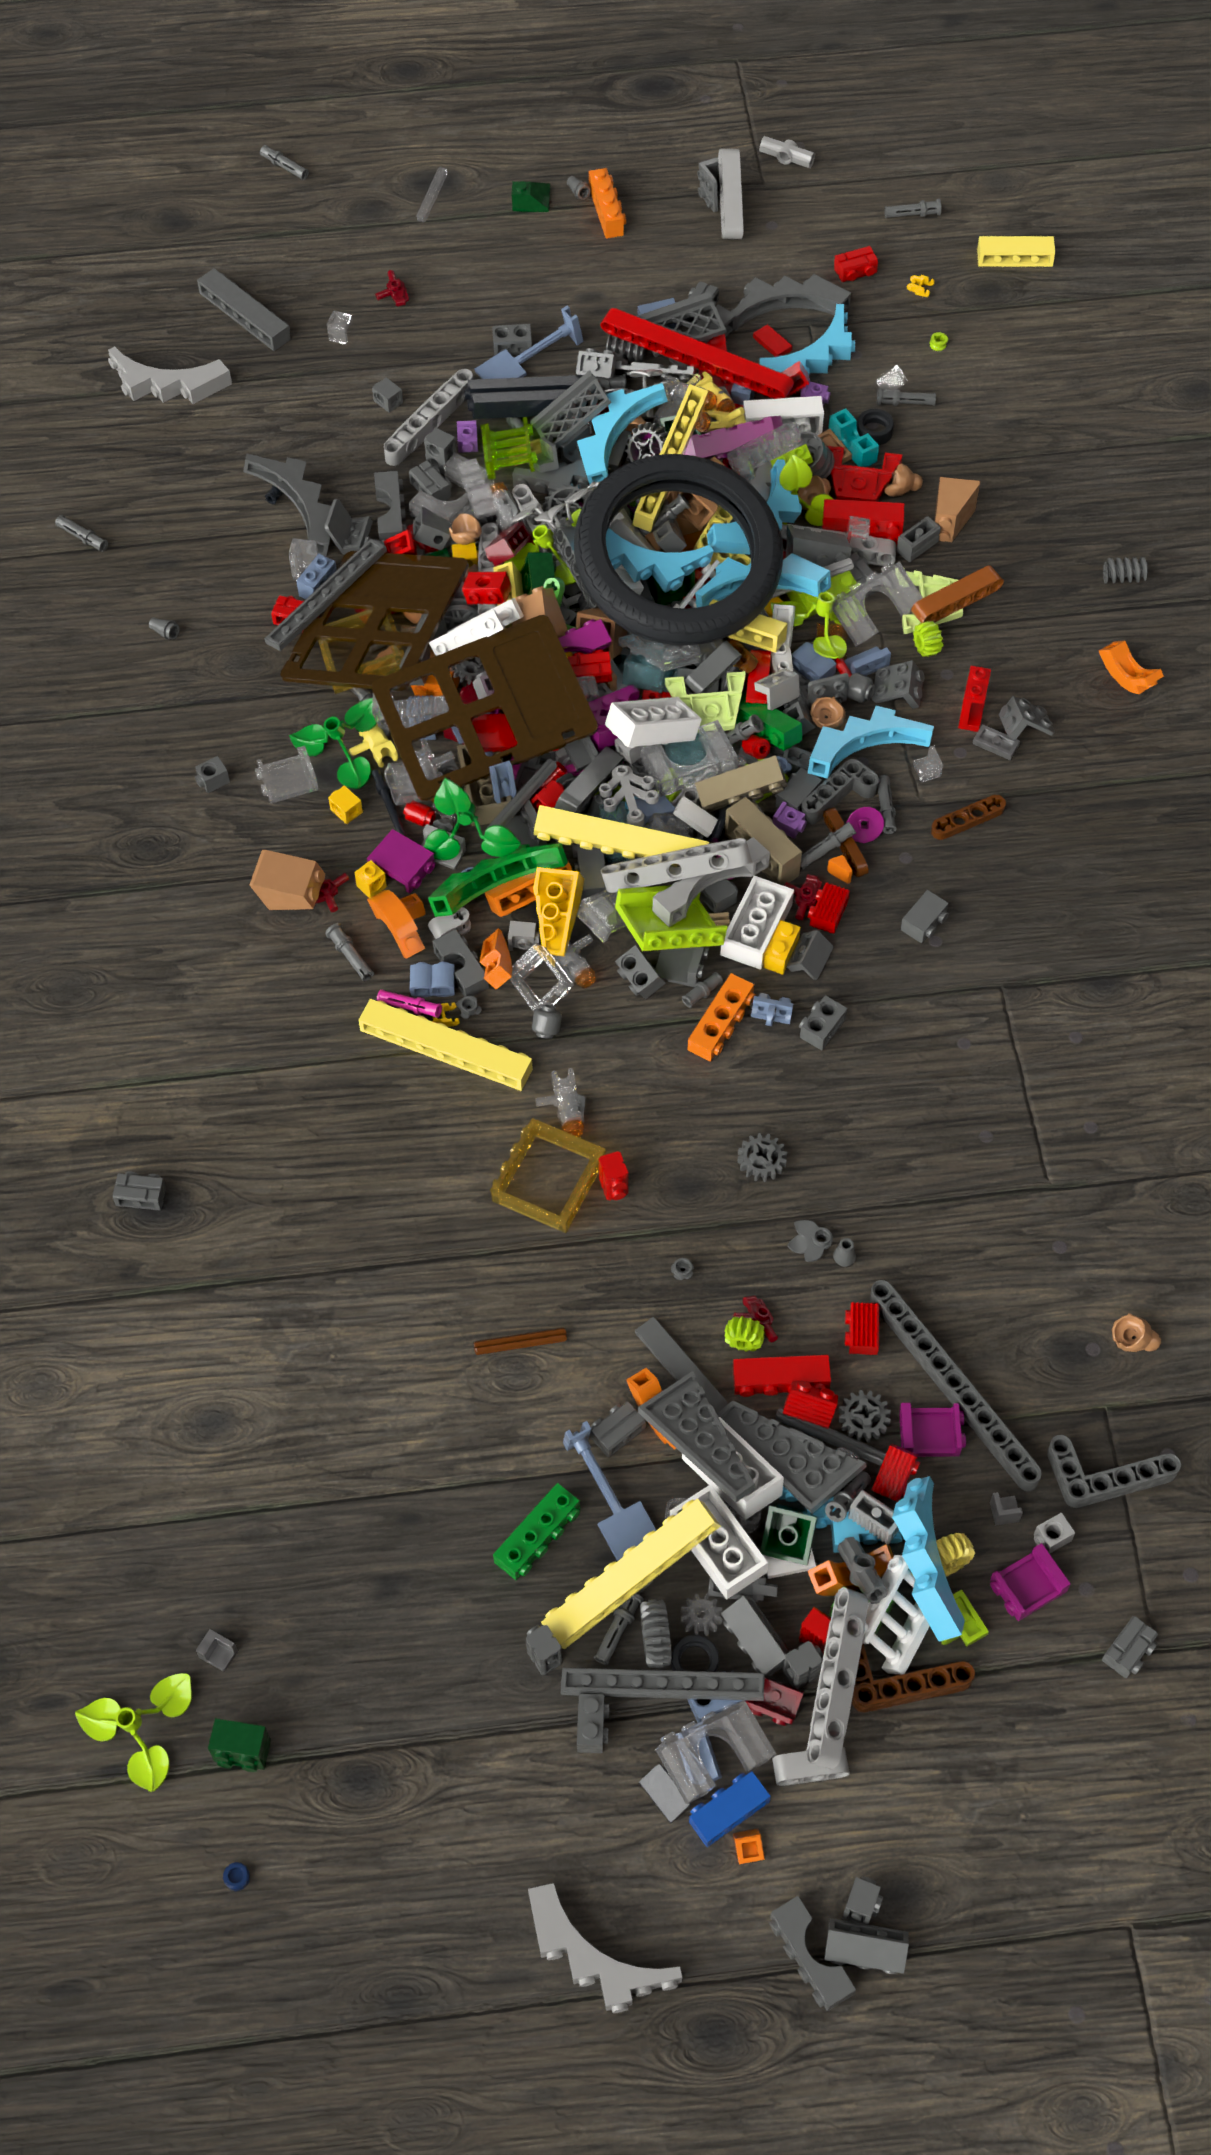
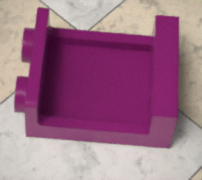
M393 829L367 857V862L373 861L385 874L404 884L406 892L409 894L421 885L422 879L427 874H430L435 867L433 852Z
M901 1403L899 1409L901 1448L919 1455L918 1457L960 1456L962 1448L966 1447L965 1433H961V1425H964V1412L959 1411V1403H954L952 1408H911V1403Z
M1042 1543L1034 1547L1029 1555L1000 1572L995 1571L992 1573L990 1579L992 1590L997 1596L1000 1595L1005 1601L1004 1606L1011 1616H1015L1018 1621L1066 1593L1070 1586V1582Z

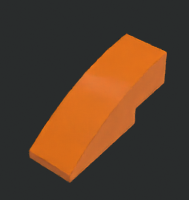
M499 928L483 941L479 961L485 967L484 979L495 989H498L512 977L510 952L504 935Z

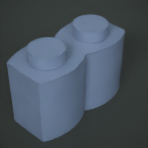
M805 642L791 654L793 667L809 679L810 682L831 677L836 673V662L832 658L817 654L813 644Z
M443 961L434 965L425 962L410 965L411 996L448 997L455 995L454 964Z

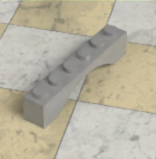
M752 837L747 840L752 860L748 865L677 881L671 887L658 892L653 897L652 911L670 927L686 917L691 902L706 887L728 878L753 877L769 867L770 852Z

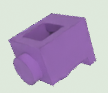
M809 379V385H806L801 390V397L821 396L823 407L825 403L828 404L831 392H828V386L810 382Z
M457 421L459 453L478 452L476 421Z
M784 801L773 816V824L779 830L782 829L787 836L794 839L799 832H803L807 824L805 813L787 806V803Z

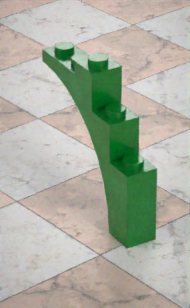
M561 843L535 847L523 844L509 855L481 860L470 872L451 874L428 897L435 917L454 915L474 898L503 883L535 873L537 867L550 869L564 867L568 860Z

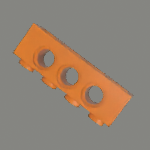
M732 973L729 975L690 1035L688 1051L710 1062L715 1055L718 1056L724 1046L723 1042L726 1038L729 1039L732 1036L735 1023L742 1020L745 1014L744 1009L747 1005L751 1006L755 996L753 983Z

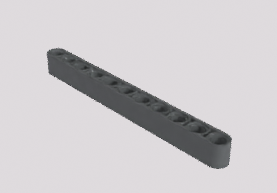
M885 1280L876 1281L871 1288L870 1303L879 1304L880 1316L951 1404L959 1403V1411L964 1412V1420L1018 1487L1024 1491L1034 1490L1038 1486L1042 1475L1037 1463L892 1285ZM883 1292L886 1296L880 1297L876 1293ZM890 1310H898L901 1314H892ZM904 1328H913L915 1332H907ZM925 1345L929 1347V1350H922L919 1346ZM940 1363L944 1366V1368H936L934 1364ZM955 1381L959 1386L953 1387L948 1382ZM969 1399L974 1404L967 1405L963 1402V1400ZM985 1418L989 1423L983 1424L978 1419ZM999 1436L1004 1442H996L993 1437ZM1015 1455L1019 1458V1461H1012L1008 1456ZM1024 1474H1031L1035 1479L1028 1480L1024 1477Z

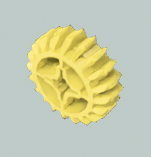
M964 1533L950 1534L936 1540L946 1577L964 1568L974 1557L973 1545Z

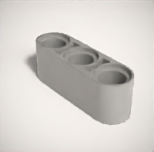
M845 1747L842 1748L838 1766L832 1770L809 1763L806 1758V1751L781 1754L772 1758L776 1784L779 1786L837 1779L850 1774Z

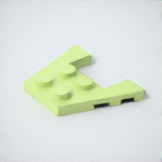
M897 567L896 571L898 586H919L921 599L958 581L957 579L933 575V577L922 575V572L914 570V573L904 571L905 568ZM963 608L935 622V624L938 625L962 617ZM914 614L902 616L903 634L912 633L915 626L921 623Z
M745 671L727 673L728 691L687 695L684 676L665 678L664 683L671 697H679L702 719L697 733L735 729L745 681Z

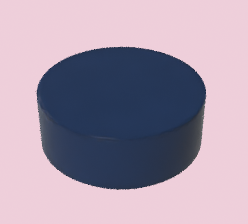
M235 1862L225 1868L223 1881L230 1890L240 1891L248 1885L250 1873L244 1864Z

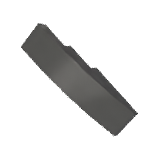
M770 743V752L764 759L775 755L783 757L792 766L791 771L787 773H797L801 767L808 771L812 753L795 746L783 751ZM741 745L737 759L751 764L757 762L758 759L746 754Z

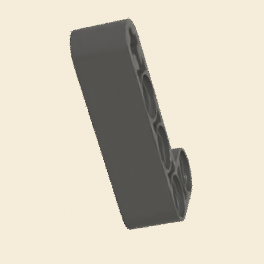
M856 759L847 760L804 799L801 812L805 813V821L809 825L817 823L823 818V811L835 807L852 790L864 798L874 797L877 793L878 775Z

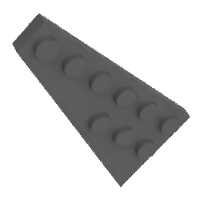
M731 1401L717 1413L718 1417L722 1418L784 1477L783 1486L812 1514L867 1467L866 1462L860 1459L855 1460L847 1456L845 1452L827 1447L823 1442L793 1428L789 1429L782 1426L780 1422L774 1419H767L759 1415L757 1411L735 1401Z

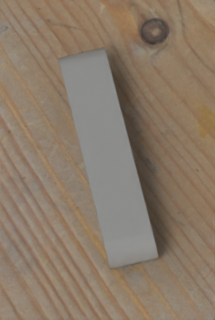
M720 148L718 165L722 238L742 239L743 210L739 149Z

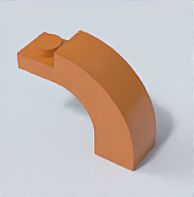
M1114 641L1099 650L1103 663L1111 676L1123 688L1132 693L1140 694L1156 685L1157 680L1164 677L1161 669L1147 670L1142 668L1132 657L1126 641Z
M384 890L367 899L376 919H381L391 931L404 958L407 959L425 949L416 931L418 928L403 903L392 891Z
M647 1368L626 1379L638 1407L662 1392L658 1379ZM648 1422L653 1431L664 1444L668 1443L673 1449H676L674 1445H672L661 1433H659Z
M887 1544L868 1553L875 1559L874 1568L879 1577L884 1575L888 1568V1563L894 1557L890 1546ZM828 1560L808 1570L816 1594L835 1596L843 1586L853 1591L860 1589L859 1586L852 1584L850 1581V1570L845 1562L835 1563Z

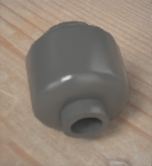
M853 673L849 677L847 698L859 703L870 700L875 691L872 679L860 673Z
M543 1005L542 1008L534 1011L532 1030L536 1032V1036L551 1039L560 1032L562 1014L555 1010V1006Z

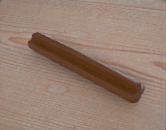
M557 1328L479 1340L474 1342V1350L476 1355L565 1342L567 1334L565 1328Z

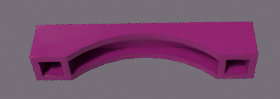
M591 619L583 624L584 627L569 629L565 632L564 636L559 638L565 652H582L586 654H591L595 650L606 649L610 647L612 642L601 619L597 621Z

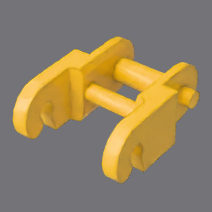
M911 276V283L907 285V289L915 292L916 295L928 297L930 291L927 290L925 293V289L921 286H932L934 279H931L929 282V277Z
M454 1002L451 1003L452 1006H449V1003L441 1004L442 1019L432 1016V1022L443 1023L447 1027L456 1026L460 1023L458 1018L453 1022L452 1019H447L445 1016V1011L456 1008V1003Z

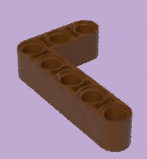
M862 1644L858 1669L864 1673V1676L861 1678L856 1677L852 1704L860 1712H870L965 1691L972 1684L975 1670L967 1662H957L874 1681L865 1647ZM964 1672L968 1676V1680H959L956 1673ZM934 1677L941 1678L944 1685L936 1686L931 1679ZM916 1683L920 1690L913 1692L908 1689L907 1684ZM891 1688L894 1690L895 1696L888 1697L882 1690ZM861 1693L868 1694L871 1701L862 1702L858 1695Z

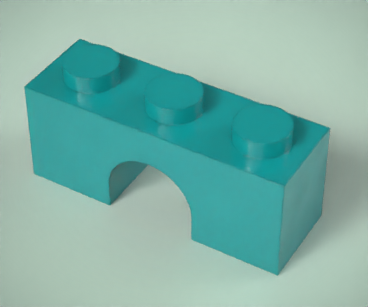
M845 408L831 415L829 418V429L833 431L852 453V460L856 465L868 467L876 463L879 445L868 433L860 437L856 428L857 420Z

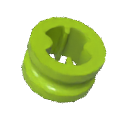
M940 332L932 334L930 347L935 351L944 350L947 346L948 337Z

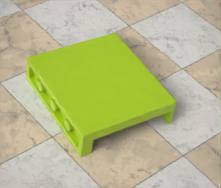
M672 885L618 889L615 908L642 951L724 945L727 925L716 926L699 901L700 893L691 902L686 917L668 927L652 911L653 897L658 892L664 891Z

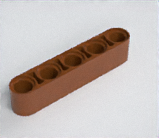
M988 565L920 599L912 606L911 612L921 623L926 621H933L935 623L996 592L1001 588L1004 580L992 566Z

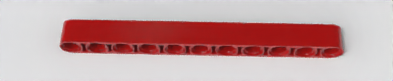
M611 308L600 323L603 331L610 335L689 366H694L699 370L773 399L786 398L794 386L792 378L783 373L616 308Z

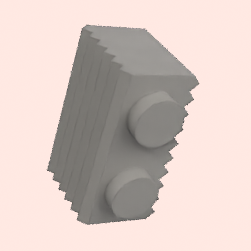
M862 1490L851 1504L848 1518L856 1522L857 1525H861V1528L865 1527V1531L869 1530V1533H873V1536H877V1539H881L882 1542L885 1541L886 1544H890L899 1531L892 1518L894 1511Z

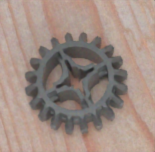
M651 422L639 424L638 428H633V434L627 435L630 441L625 442L628 449L624 450V452L629 455L626 460L633 462L645 457L659 455L669 431H665L664 426H659L658 423L652 424ZM647 434H652L651 438H648L647 441L642 440Z
M573 483L570 486L563 484V487L560 489L556 486V491H550V496L545 497L543 511L545 512L556 505L564 503L571 495L586 487L582 488L580 484L574 486ZM584 496L570 506L571 514L579 508L582 510L583 507L579 506L578 503L582 502L585 504L587 499ZM566 505L559 511L560 515H557L559 520L568 517Z
M656 1599L642 1602L640 1605V1616L646 1664L649 1668L669 1666L672 1657L666 1604L663 1600Z

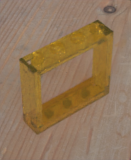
M366 610L325 624V626L361 629L365 626L373 610ZM389 612L383 622L385 630L397 632L395 624H392L394 620L391 612ZM318 640L327 671L337 672L329 643L333 641ZM391 645L392 654L361 664L357 673L387 676L399 671V665L404 656V651L401 649L402 646ZM332 686L335 694L354 688Z
M532 1118L530 1123L525 1128L523 1127L519 1142H515L512 1146L509 1160L503 1162L498 1180L494 1179L492 1182L493 1186L490 1189L492 1201L566 1233L599 1173V1158L606 1155V1149ZM535 1137L590 1159L559 1216L505 1193Z

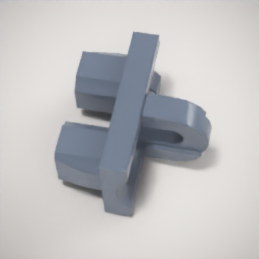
M760 993L758 997L754 996L751 1017L766 1020V1026H772L773 1021L790 1024L793 1003H791L790 998L782 997L778 1001L770 999L771 997L764 993Z

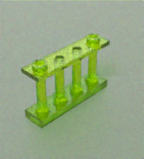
M523 417L524 427L498 432L490 431L489 424L481 425L484 461L488 480L496 478L495 471L499 470L498 468L529 463L531 472L535 471L534 464L537 463L536 452H532L530 438L534 433L532 423L528 424L527 417ZM525 435V436H522V437H517V438H511V439H505V440L495 441V440H498V439H504V438H510V437ZM526 444L525 446H519V447L508 448V449H503V450H496V449H501V448H506V447H512V446H518V445ZM526 453L528 454V455H523V456H517V457H512V458H506V459H500V460H498V458H504V457H509V456L521 455V454H526Z

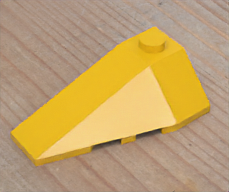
M537 867L533 889L536 897V910L539 918L543 954L565 957L584 885V878L578 871Z

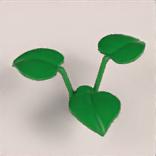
M375 697L366 699L351 707L345 714V722L343 720L340 721L337 717H329L324 722V727L319 724H313L290 734L293 745L303 755L316 756L323 752L324 743L328 742L329 736L334 740H338L349 762L339 767L337 778L343 786L345 785L352 789L362 788L371 776L370 763L364 757H357L352 760L342 738L345 734L344 727L348 729L355 727L359 732H366L376 726L379 720V711Z
M444 778L435 794L434 804L438 811L445 815L456 813L457 822L450 835L444 829H437L432 831L426 838L424 848L434 853V859L451 860L455 858L460 852V843L453 837L460 824L467 826L473 822L476 825L480 838L484 839L481 848L487 854L496 857L506 856L520 846L521 841L515 837L512 831L502 825H492L483 834L478 822L479 817L475 816L476 807L471 802L468 794L459 785Z

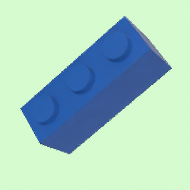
M752 1771L747 1775L745 1773L738 1775L732 1781V1786L726 1790L724 1788L719 1789L711 1796L712 1800L705 1805L700 1803L690 1811L692 1815L689 1816V1823L707 1848L770 1802L771 1796Z

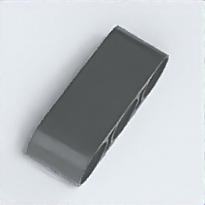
M725 641L684 682L695 694L706 693L739 661L742 655L728 641Z

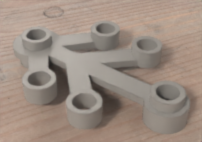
M626 765L615 767L612 770V779L608 783L599 786L600 796L607 798L603 802L604 810L607 812L615 811L617 805L625 797L629 809L627 814V824L638 827L644 825V814L637 808L634 796L645 800L648 804H656L659 800L658 792L650 790L654 787L653 777L635 775L633 770ZM630 782L641 785L643 789L649 791L646 792L630 785ZM618 784L622 786L612 798H607L612 795V790Z

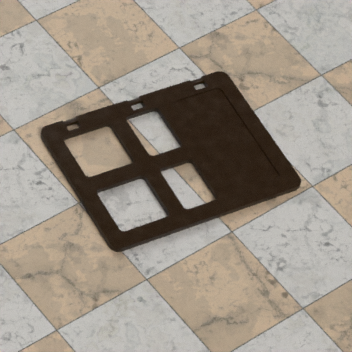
M357 551L346 553L339 564V568ZM384 553L322 612L324 613L322 618L317 617L303 630L292 650L289 660L286 661L280 673L282 680L286 682L372 689V683L384 676L358 674L357 672L373 644L411 647L400 670L420 663L430 645L429 642L432 641L469 568L467 559ZM334 608L373 610L365 626L361 629L325 626ZM389 612L428 614L418 633L380 630ZM317 640L356 642L341 671L334 672L301 668ZM296 656H300L298 662L294 661ZM410 683L392 691H403L408 688Z
M546 615L536 616L503 629L489 637L480 638L379 678L371 686L417 797L422 801L435 798V794L440 788L439 783H442L444 778L451 779V781L463 787L491 776L489 767L502 763V758L512 755L514 760H511L510 763L512 766L518 765L566 746V744L591 736L598 730V724L554 627ZM478 657L481 660L494 693L469 704H464L451 677L449 668ZM429 675H434L449 711L411 727H404L390 692ZM496 709H502L517 741V746L493 756H487L471 721ZM457 727L472 763L435 779H426L412 744L448 728ZM574 731V736L566 739L563 738L562 734Z

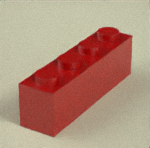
M829 1355L733 1359L734 1395L750 1397L754 1394L764 1393V1395L773 1396L778 1393L789 1392L792 1381H805L811 1384L812 1387L820 1390L822 1388L830 1389Z

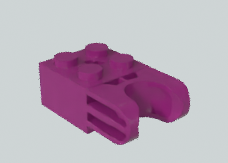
M634 685L624 687L588 702L598 724L597 732L589 736L597 752L603 750L606 746L615 745V740L618 737L605 725L612 702L638 700L639 690Z

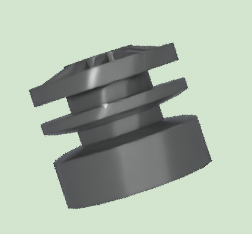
M801 432L795 435L788 442L785 453L806 444L814 461L808 464L812 471V476L817 475L821 478H827L834 467L835 459L832 451L815 433Z
M463 581L444 615L448 631L479 615L478 604H467L462 591Z

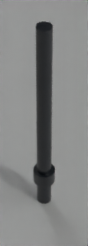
M375 769L372 771V775L376 782V790L382 796L395 830L407 837L389 794L390 788L388 783L384 781L380 770Z

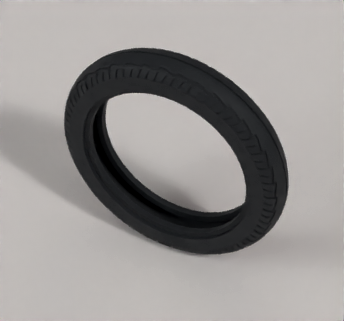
M661 454L645 457L612 472L596 486L587 498L579 514L574 535V554L577 570L583 586L598 608L625 630L644 639L663 644H705L723 639L743 629L764 610L778 586L783 566V544L780 529L771 508L761 494L746 479L726 466L692 455ZM678 491L704 497L726 510L741 527L750 548V572L744 582L732 594L714 604L698 608H673L654 603L640 596L625 584L612 566L606 547V532L615 516L631 502L653 493Z

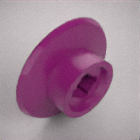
M862 807L855 810L847 820L856 832L852 838L860 843L875 840L881 834L884 827L883 816L872 807ZM867 821V825H861V822Z

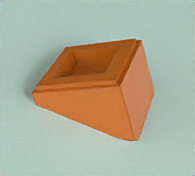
M840 855L830 859L827 871L843 882L851 883L852 869L845 856Z
M416 893L400 899L413 920L426 914L423 902Z
M758 1829L733 1833L739 1864L765 1860L761 1834Z

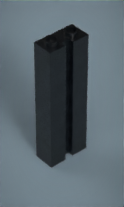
M582 375L468 380V388H464L465 400H467L468 411H471L473 419L537 416L579 380Z

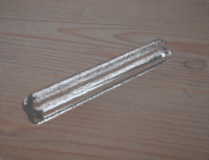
M439 167L416 215L418 222H426L447 176L446 168Z

